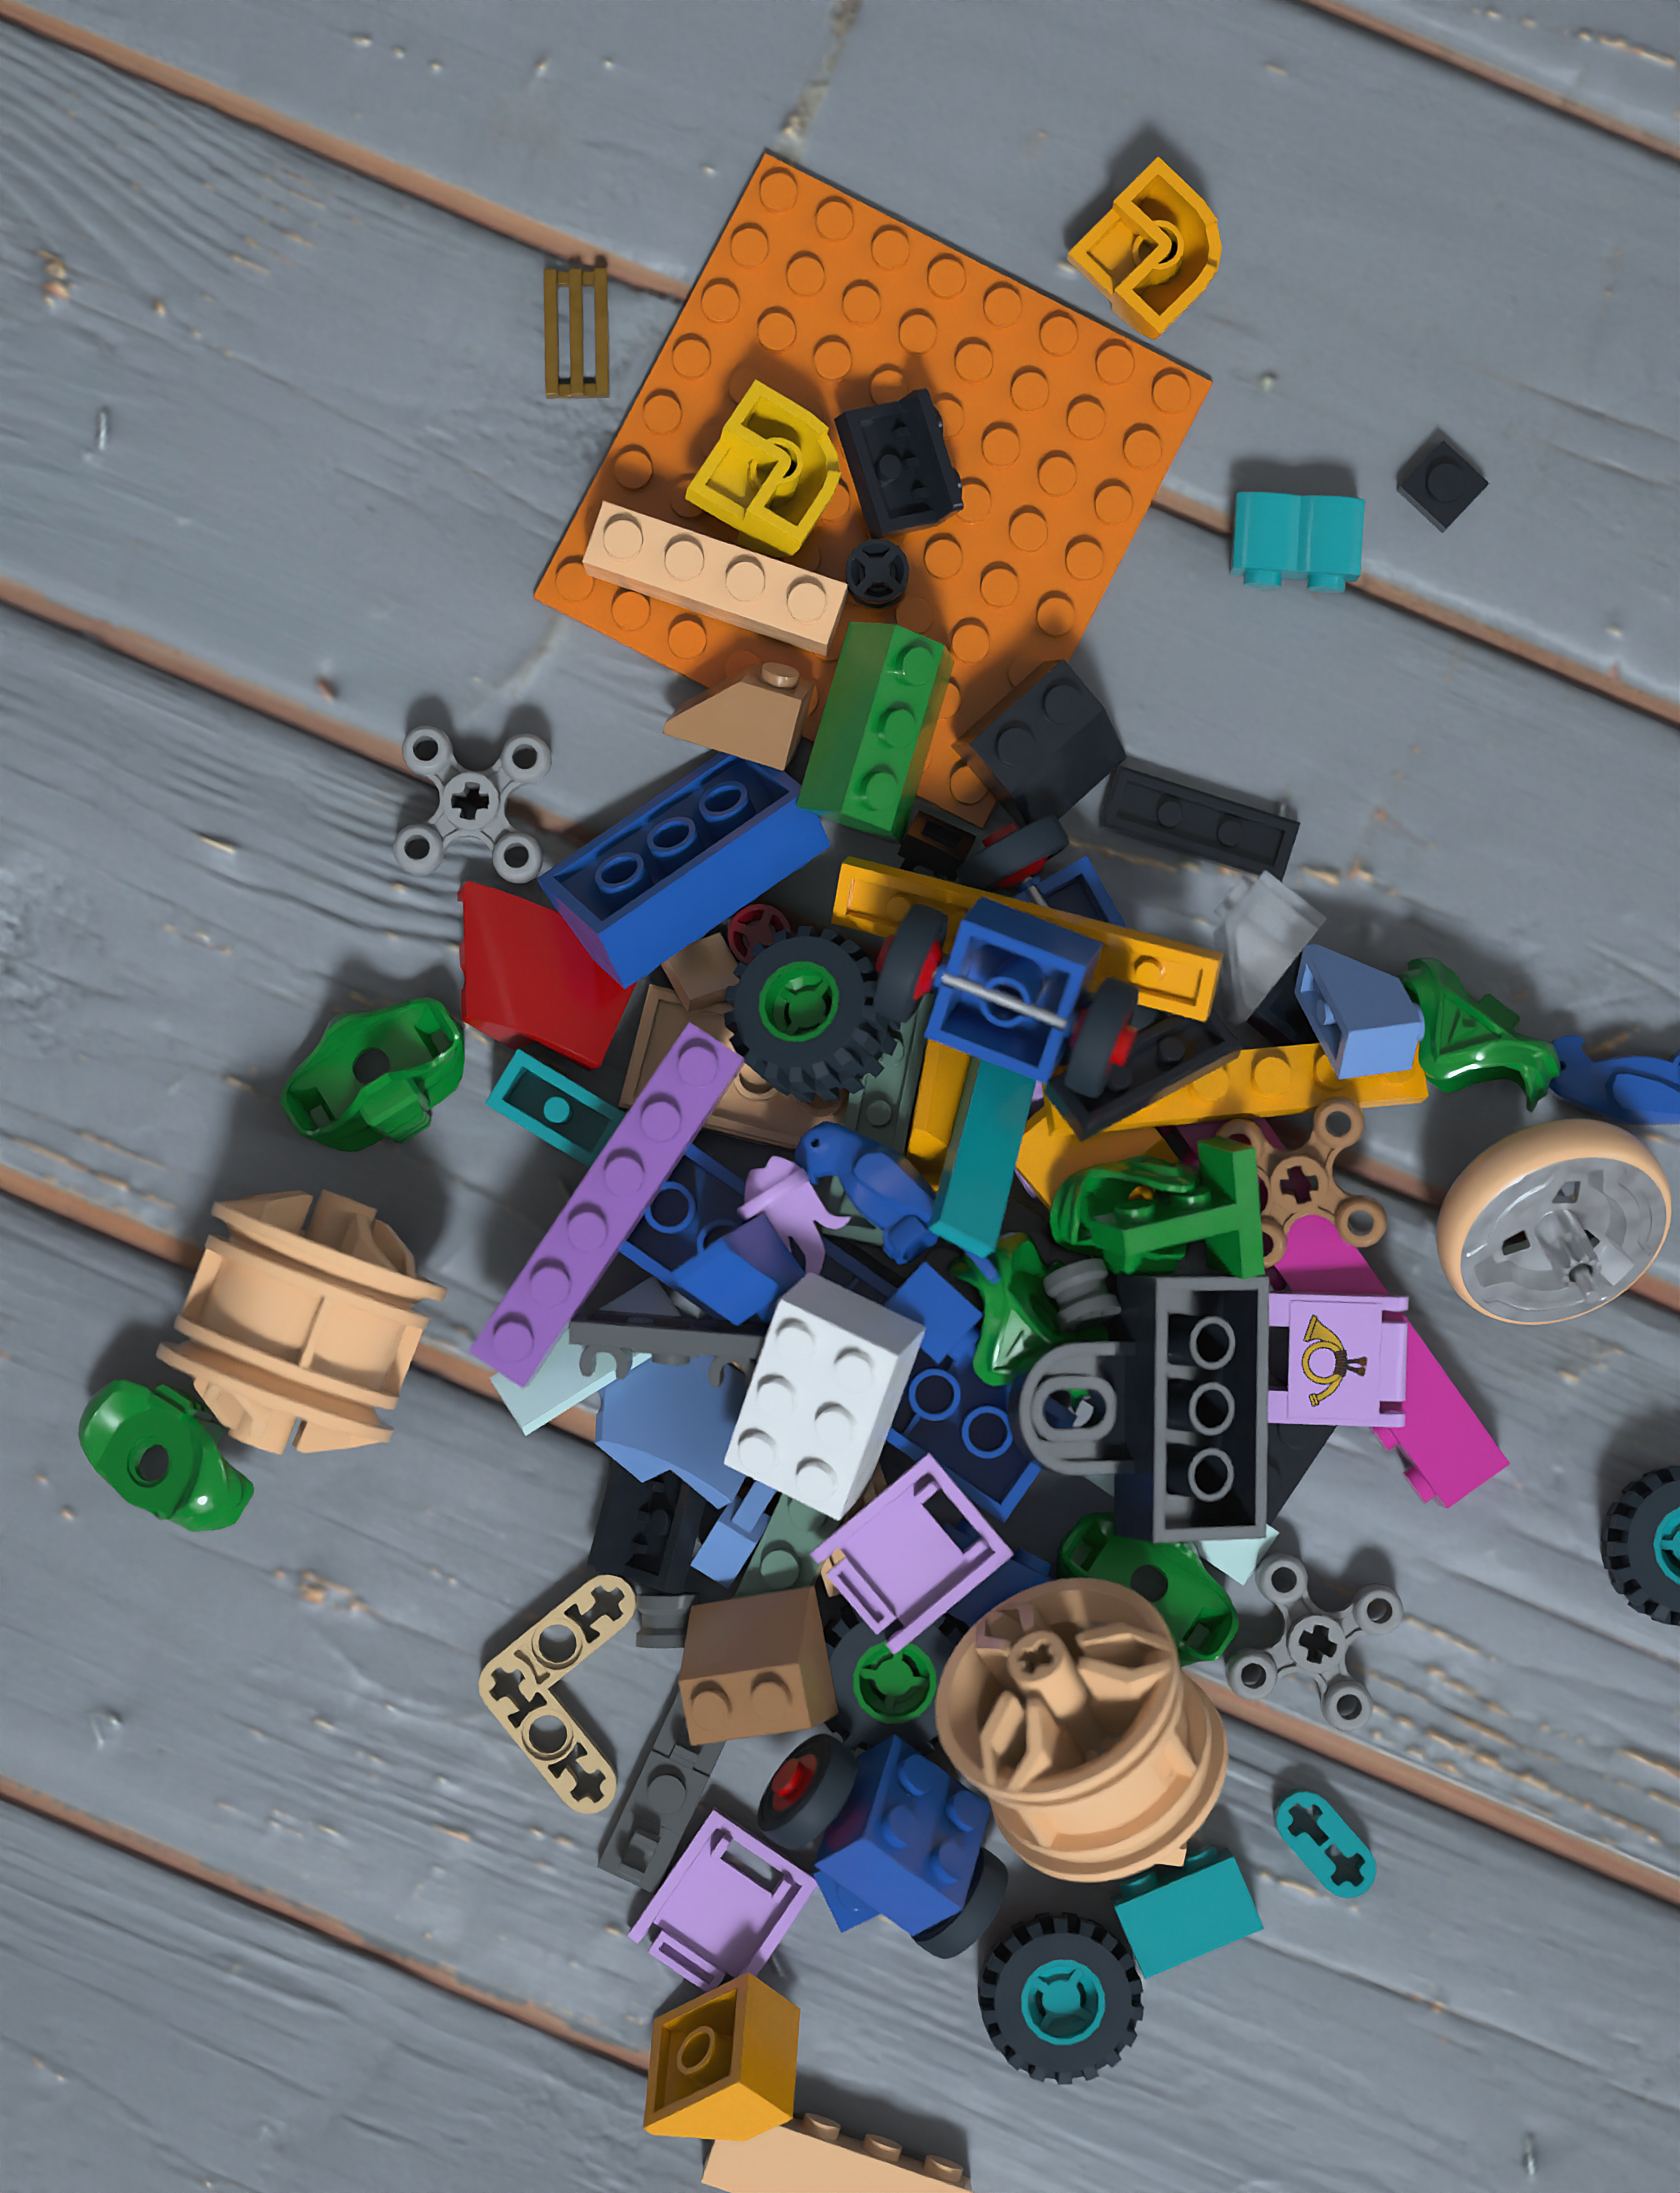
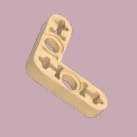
M601 1573L589 1579L491 1659L481 1671L478 1681L479 1694L485 1705L564 1803L572 1810L582 1814H594L607 1808L615 1797L618 1787V1775L612 1762L551 1686L621 1630L635 1613L636 1591L631 1582L623 1577ZM601 1585L607 1592L618 1587L624 1594V1597L618 1604L623 1614L615 1619L610 1613L606 1612L593 1621L590 1627L598 1631L600 1635L590 1641L582 1623L568 1614L566 1610L573 1604H577L582 1616L597 1601V1597L593 1592L596 1587ZM560 1624L567 1626L576 1637L577 1646L575 1652L566 1660L555 1661L549 1659L540 1648L541 1634L545 1628L551 1625ZM499 1667L507 1673H511L516 1669L522 1672L525 1678L518 1687L529 1702L533 1699L536 1692H539L547 1701L531 1709L520 1725L510 1715L522 1708L520 1704L509 1693L499 1698L492 1690L498 1682L494 1670ZM551 1715L559 1718L564 1723L567 1730V1738L561 1748L555 1751H544L534 1745L530 1729L532 1723L541 1716ZM577 1742L581 1743L587 1751L577 1756L576 1761L589 1774L599 1769L605 1776L599 1786L603 1796L595 1799L590 1793L584 1794L581 1797L574 1793L573 1789L578 1782V1777L568 1764L561 1774H557L551 1764L566 1758Z

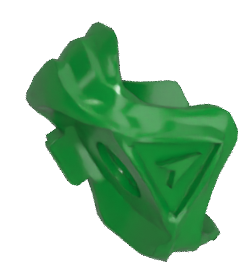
M1416 958L1407 963V971L1396 977L1401 981L1411 1002L1417 1003L1420 1006L1424 1016L1425 1033L1422 1041H1420L1418 1060L1422 1070L1425 1072L1426 1079L1446 1094L1479 1083L1509 1079L1517 1083L1526 1096L1527 1110L1532 1113L1538 1101L1547 1096L1551 1079L1560 1076V1061L1557 1049L1553 1044L1543 1039L1515 1032L1521 1020L1518 1014L1491 994H1484L1481 1000L1476 1003L1466 991L1456 973L1440 960L1435 958Z
M428 997L411 998L378 1010H355L337 1014L328 1023L314 1051L290 1075L281 1091L280 1106L294 1129L301 1136L339 1151L358 1152L374 1145L387 1136L395 1143L403 1144L430 1127L432 1119L427 1111L444 1101L457 1090L463 1076L465 1062L462 1030L443 1003ZM370 1050H378L385 1053L390 1062L389 1072L367 1085L361 1083L355 1074V1064L358 1058Z
M1143 1155L1123 1159L1118 1162L1096 1164L1070 1175L1060 1185L1055 1194L1050 1214L1052 1235L1056 1243L1066 1250L1094 1256V1259H1102L1107 1270L1116 1276L1117 1274L1174 1273L1177 1269L1178 1260L1186 1254V1247L1193 1243H1206L1205 1237L1135 1255L1124 1256L1092 1244L1090 1218L1114 1213L1115 1204L1127 1201L1132 1191L1139 1186L1147 1185L1151 1187L1154 1203L1171 1199V1191H1194L1196 1186H1201L1200 1167L1187 1165L1181 1161L1168 1163L1163 1159Z
M1006 1232L999 1234L995 1250L987 1255L1001 1275L1000 1280L996 1284H992L966 1252L963 1257L956 1258L951 1263L949 1272L977 1287L985 1305L984 1320L980 1330L982 1333L974 1352L973 1368L976 1374L989 1385L1011 1384L1023 1362L1035 1351L1046 1345L1063 1341L1113 1340L1112 1330L1106 1322L1077 1332L1063 1333L1060 1331L1056 1321L1059 1307L1056 1299L1047 1295L1043 1281L1048 1275L1066 1265L1056 1259L1046 1266L1033 1238L1027 1233ZM1065 1389L1070 1392V1407L1074 1414L1083 1399L1091 1398L1085 1389Z
M121 1379L113 1380L103 1386L87 1403L79 1422L78 1436L82 1450L89 1463L126 1502L135 1507L145 1509L158 1520H168L194 1532L219 1530L229 1527L238 1521L254 1494L253 1483L230 1465L217 1447L225 1431L223 1426L211 1419L213 1415L209 1413L208 1406L185 1391L169 1387L165 1384L157 1386L155 1391L143 1385ZM154 1445H162L169 1457L167 1470L161 1478L155 1481H147L140 1470L142 1456L148 1448Z
M1093 1512L1085 1515L1065 1535L1058 1549L1057 1580L1094 1578L1114 1582L1131 1589L1132 1575L1141 1566H1152L1163 1574L1166 1581V1590L1158 1601L1150 1604L1161 1615L1172 1634L1180 1667L1196 1662L1216 1660L1237 1633L1239 1627L1238 1614L1232 1600L1223 1587L1209 1575L1191 1541L1151 1543L1115 1536L1114 1513Z

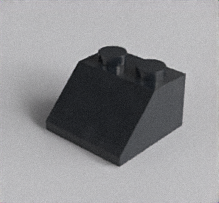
M1064 659L1042 662L951 745L1020 828L1049 815H1055L1059 820L1127 758L1105 708Z

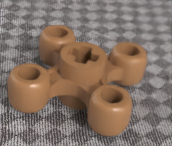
M1335 1096L1324 1100L1315 1111L1313 1132L1310 1139L1302 1147L1295 1150H1281L1274 1147L1265 1138L1262 1129L1255 1122L1246 1118L1229 1120L1217 1130L1215 1137L1221 1136L1227 1139L1234 1133L1245 1134L1250 1139L1251 1146L1255 1147L1257 1175L1265 1182L1268 1189V1202L1265 1209L1260 1213L1262 1232L1268 1233L1274 1242L1273 1249L1263 1253L1265 1268L1276 1265L1284 1257L1288 1247V1232L1291 1225L1297 1219L1306 1215H1319L1327 1218L1336 1227L1339 1236L1347 1244L1354 1247H1368L1377 1243L1384 1235L1387 1227V1214L1383 1205L1373 1197L1353 1195L1343 1191L1336 1184L1332 1173V1164L1335 1157L1342 1149L1353 1145L1361 1137L1365 1128V1116L1361 1107L1354 1100L1344 1096ZM1334 1111L1346 1113L1350 1117L1351 1128L1345 1133L1337 1134L1332 1132L1327 1125L1328 1115ZM1302 1166V1171L1306 1176L1316 1175L1318 1185L1311 1186L1309 1190L1311 1197L1299 1199L1296 1189L1285 1190L1283 1180L1290 1178L1292 1174L1291 1167ZM1357 1210L1366 1211L1373 1218V1226L1365 1232L1354 1230L1349 1223V1216Z

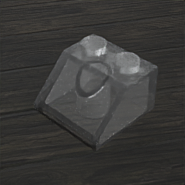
M1266 870L1253 882L1243 876L1214 910L1223 919L1213 931L1215 951L1224 953L1218 976L1223 1019L1233 1029L1247 1021L1327 919Z

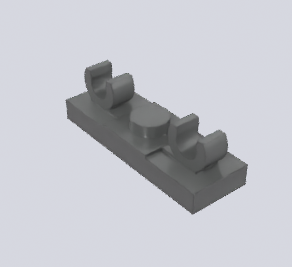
M581 1309L570 1321L569 1344L588 1345L582 1352L579 1361L580 1371L583 1376L590 1377L595 1372L596 1355L600 1352L609 1353L615 1358L617 1364L615 1370L616 1379H624L632 1368L633 1356L630 1349H633L635 1353L651 1354V1361L662 1365H685L690 1363V1357L698 1358L700 1355L716 1356L711 1362L708 1371V1378L712 1387H720L724 1380L725 1364L733 1362L744 1368L746 1373L745 1389H749L771 1323L763 1324L743 1321L739 1325H735L729 1320Z
M680 1689L597 1866L653 1894H656L726 1741L691 1746Z

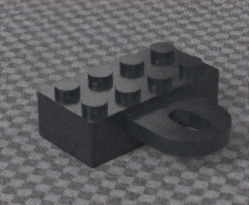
M1226 1273L1117 1274L1116 1296L1119 1300L1121 1311L1116 1315V1340L1052 1343L1031 1354L1018 1369L1011 1383L1007 1399L1008 1425L1015 1444L1030 1462L1050 1472L1067 1475L1114 1474L1115 1536L1151 1543L1266 1538L1269 1277L1256 1276L1242 1280ZM1062 1389H1085L1093 1401V1412L1090 1419L1085 1424L1077 1427H1051L1043 1415V1405L1048 1395L1053 1391Z

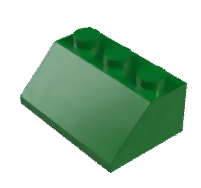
M849 622L796 804L797 808L890 843L902 844L954 666V660L944 644L896 624Z

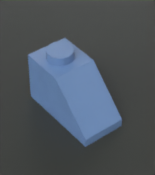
M1318 944L1304 945L1294 994L1338 1080L1411 1070L1417 1042L1422 1041L1424 1037L1425 1022L1420 1006L1417 1003L1411 1002L1399 978Z

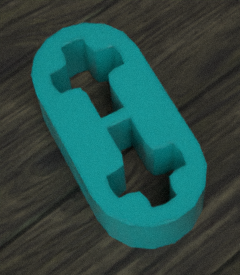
M1306 1788L1291 1789L1280 1797L1275 1804L1273 1812L1274 1826L1282 1839L1323 1886L1335 1896L1342 1898H1354L1367 1892L1374 1883L1377 1872L1375 1859L1370 1850L1330 1804L1317 1792ZM1299 1803L1301 1807L1308 1809L1315 1804L1319 1808L1314 1814L1313 1819L1325 1835L1317 1842L1302 1828L1295 1830L1293 1833L1288 1830V1827L1294 1820L1289 1813L1293 1805ZM1333 1843L1348 1858L1356 1853L1360 1854L1361 1859L1355 1865L1360 1875L1355 1881L1350 1882L1344 1876L1336 1881L1331 1879L1330 1876L1335 1872L1336 1866L1324 1851Z

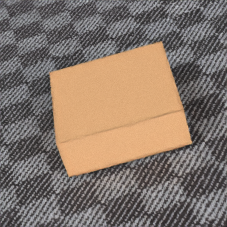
M720 933L692 942L661 964L687 1013L725 1001L727 986L737 987L740 981L733 974L738 964Z

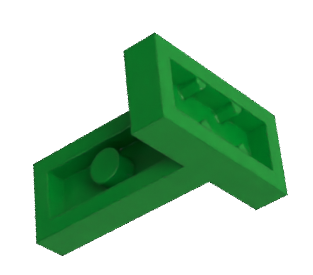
M1221 1136L1197 1141L1201 1186H1196V1189L1191 1192L1171 1191V1199L1156 1203L1140 1199L1119 1202L1114 1206V1213L1090 1218L1092 1244L1124 1256L1135 1255L1205 1237L1207 1267L1242 1280L1265 1274L1256 1151L1253 1146Z

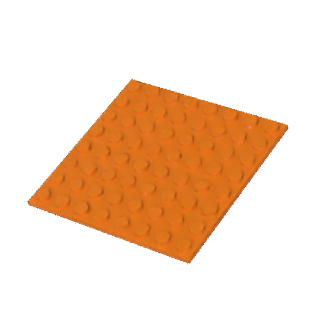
M765 153L534 593L533 599L707 689L753 664L762 666L767 662H775L793 667L800 673V678L815 682L801 736L812 743L816 739L850 621L896 624L944 644L954 660V666L916 796L982 830L997 800L951 745L1042 662L1064 659L1069 663L1213 382ZM755 379L810 411L829 428L827 434L838 454L839 472H842L832 500L800 549L793 556L774 557L758 553L736 542L739 535L737 529L685 499L688 486L720 440L723 427ZM922 388L928 389L932 404L941 415L945 446L951 465L958 472L962 483L961 497L964 504L963 510L937 527L882 538V540H888L899 546L907 557L909 565L907 590L899 602L891 608L879 611L862 607L848 593L827 657L586 574L582 561L603 501L846 583L847 559L854 548L864 541L871 540L834 419L845 411L899 401L913 390ZM873 584V585H872V586H881V585H883L884 587L888 588V587L885 586L884 584H879V585Z

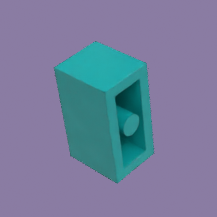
M517 1049L484 1103L589 1168L593 1166L627 1115L520 1049Z
M1214 1845L1203 1846L1185 1854L1183 1867L1181 1866L1162 1876L1157 1877L1155 1870L1136 1874L1119 1884L1121 1893L1110 1897L1144 1979L1264 1929L1233 1854L1228 1848L1217 1852Z

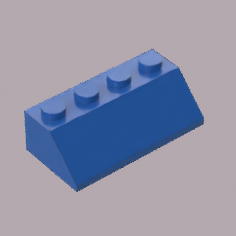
M720 752L536 879L592 959L618 984L626 989L639 979L649 975L656 967L686 946L701 939L709 930L742 907L754 902L758 896L785 877L803 868L811 859L829 848L831 844L819 816L796 807L802 785L782 770Z

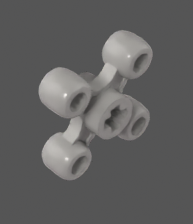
M423 725L411 730L404 738L402 744L403 760L407 767L416 775L426 777L436 784L439 790L440 803L438 810L432 818L421 824H411L403 828L395 837L393 851L398 865L410 874L417 876L428 875L437 870L442 864L445 852L453 842L461 838L472 837L481 840L489 847L492 853L493 866L497 873L506 881L520 884L534 879L542 869L544 862L543 850L538 841L531 835L519 832L509 824L505 808L508 798L515 790L522 786L535 785L544 780L549 774L552 756L546 742L533 734H517L510 738L503 746L501 756L494 766L485 771L474 772L458 764L454 757L453 744L448 735L440 728ZM426 742L438 744L437 755L430 761L419 760L417 756L419 747ZM524 750H532L537 753V761L529 769H521L516 766V757ZM478 789L482 799L489 801L488 808L477 809L475 819L467 820V815L462 808H457L458 800H468L471 790ZM422 839L428 841L430 849L426 857L420 860L411 859L409 856L411 844ZM515 848H524L529 852L527 863L520 868H513L507 864L508 854Z
M1277 1552L1268 1555L1257 1567L1255 1581L1258 1590L1264 1598L1275 1603L1281 1611L1283 1629L1278 1640L1270 1646L1260 1649L1244 1648L1238 1650L1230 1657L1225 1670L1228 1686L1236 1695L1243 1699L1258 1700L1271 1693L1277 1681L1286 1674L1293 1672L1306 1673L1313 1677L1319 1685L1321 1692L1320 1708L1327 1722L1331 1726L1343 1731L1360 1729L1369 1721L1372 1715L1373 1701L1371 1694L1365 1686L1353 1680L1347 1672L1345 1665L1346 1651L1350 1644L1358 1637L1368 1634L1384 1635L1397 1628L1403 1618L1404 1608L1401 1598L1390 1587L1384 1584L1371 1583L1357 1590L1350 1603L1342 1609L1335 1611L1322 1610L1316 1607L1309 1598L1307 1591L1308 1575L1302 1562L1289 1553ZM1281 1567L1289 1568L1292 1575L1290 1584L1284 1589H1275L1271 1582L1274 1571ZM1383 1598L1386 1603L1384 1616L1377 1620H1370L1367 1614L1369 1603L1374 1599ZM1314 1625H1321L1320 1634L1329 1640V1644L1324 1652L1315 1649L1314 1657L1309 1658L1307 1657L1308 1649L1299 1643V1638L1304 1630L1313 1634ZM1251 1663L1259 1664L1262 1670L1260 1679L1254 1684H1244L1241 1680L1243 1668ZM1343 1695H1354L1356 1698L1354 1711L1348 1715H1339L1337 1712L1338 1700Z

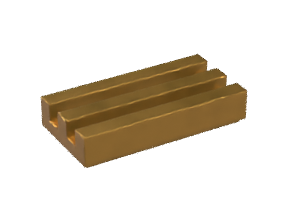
M571 268L569 272L543 269L546 398H610L607 268H594V271H582L581 268ZM558 287H569L571 384H559ZM582 287H594L596 384H584Z

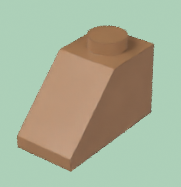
M767 662L762 666L753 664L681 703L666 720L662 734L784 771L798 752L815 682L800 678V673L796 669L785 664Z

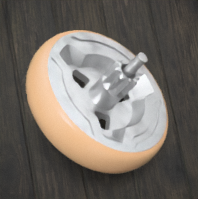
M1560 1119L1524 1128L1501 1139L1479 1154L1452 1184L1441 1206L1436 1226L1437 1254L1442 1270L1452 1288L1467 1304L1493 1319L1515 1324L1538 1325L1561 1322L1589 1313L1626 1291L1647 1271L1657 1257L1671 1223L1672 1198L1669 1182L1660 1162L1652 1151L1637 1137L1616 1125L1590 1119ZM1567 1181H1575L1574 1192L1571 1196H1565L1561 1189ZM1522 1230L1525 1232L1527 1238L1525 1241L1501 1248L1504 1240ZM1584 1230H1588L1595 1237L1589 1241Z

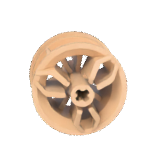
M322 1189L306 1231L301 1228L313 1196L300 1190L215 1201L210 1213L225 1221L230 1236L226 1238L209 1234L205 1243L206 1249L182 1311L177 1315L174 1328L190 1336V1339L180 1344L162 1341L155 1354L167 1364L193 1376V1387L219 1421L229 1427V1436L254 1447L280 1455L284 1453L297 1417L302 1418L292 1445L297 1448V1451L302 1453L347 1449L379 1442L389 1443L394 1428L379 1419L375 1406L395 1410L400 1398L398 1395L421 1334L423 1330H426L431 1318L429 1315L415 1309L414 1305L427 1298L444 1301L448 1292L447 1287L415 1274L414 1256L389 1225L375 1218L377 1209Z
M1071 1578L1034 1586L1010 1597L984 1615L965 1634L950 1656L940 1679L936 1697L935 1717L940 1741L947 1755L967 1780L988 1795L998 1828L1013 1851L1030 1866L1045 1874L1070 1881L1094 1882L1124 1877L1148 1868L1167 1857L1186 1842L1204 1822L1218 1799L1228 1763V1742L1222 1719L1204 1690L1181 1670L1172 1634L1161 1615L1144 1597L1125 1586L1094 1578Z

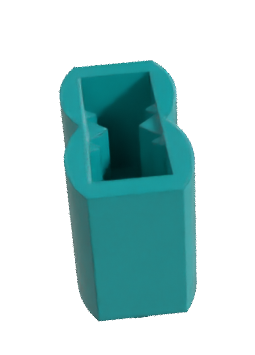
M1237 492L1234 499L1230 575L1244 577L1243 586L1249 588L1277 589L1281 588L1282 579L1293 578L1307 580V590L1326 593L1345 591V582H1356L1361 575L1365 499L1324 495L1300 496L1273 492Z

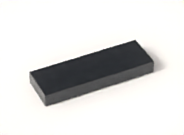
M1119 765L1099 828L1280 885L1283 881L1301 823Z
M1211 1008L1210 1015L1205 1022L1173 1014L1137 1033L1125 1065H1115L1104 1090L1097 1098L1086 1096L1065 1086L1066 1071L1050 1079L1045 1086L1044 1093L1078 1139L1083 1142L1237 1059L1243 1046L1213 1008Z

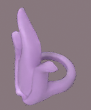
M772 1156L765 1168L750 1170L745 1188V1205L737 1210L743 1220H748L755 1215L758 1217L764 1213L790 1253L792 1252V1245L789 1236H792L806 1256L805 1275L812 1272L819 1276L825 1256L824 1243L815 1220L823 1226L832 1229L841 1228L850 1221V1217L831 1214L809 1182L805 1170L779 1156Z

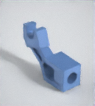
M755 1479L744 1500L736 1495L733 1502L725 1507L690 1564L727 1589L753 1551L771 1519L763 1511L778 1490Z

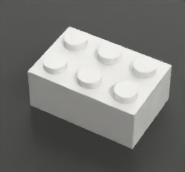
M809 1272L779 1300L723 1464L839 1521L868 1490L926 1327Z

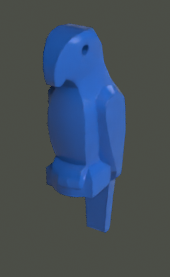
M1565 1035L1550 1042L1557 1049L1560 1061V1076L1551 1079L1548 1093L1553 1097L1623 1125H1680V1049L1668 1060L1655 1056L1632 1054L1617 1055L1592 1061L1584 1054L1580 1047L1585 1042L1583 1037Z
M830 1121L819 1123L800 1138L795 1149L794 1161L796 1165L805 1170L811 1185H818L819 1177L828 1175L838 1177L848 1199L857 1211L872 1225L883 1231V1250L897 1264L912 1263L937 1242L939 1235L928 1230L937 1193L902 1154L839 1123ZM963 1248L992 1284H996L1000 1280L1001 1275L987 1256L981 1258Z

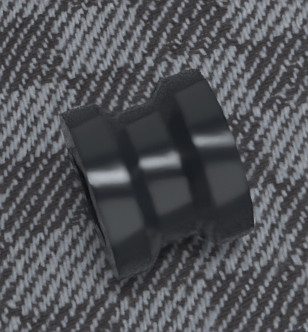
M872 539L864 541L854 548L846 564L845 582L848 584V593L857 604L870 610L879 611L891 608L899 602L907 590L909 577L907 557L899 546L888 540ZM873 584H876V585L884 584V585L887 586L888 588L884 587L883 585H881V586H872V585H873Z

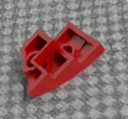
M469 880L463 882L457 891L458 902H463L464 940L459 944L460 967L465 979L461 989L462 1021L514 1051L534 1041H538L589 1072L600 1067L637 981L626 989L618 984L592 959L560 913L486 885Z

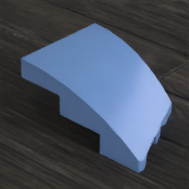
M700 1355L698 1358L690 1357V1363L685 1365L657 1364L652 1362L650 1357L631 1369L624 1379H615L598 1390L601 1406L596 1414L595 1444L643 1483L671 1469L717 1509L733 1502L747 1475L723 1463L749 1390L745 1389V1375L729 1364H725L723 1383L720 1387H712L709 1382L708 1371L711 1362L716 1356Z

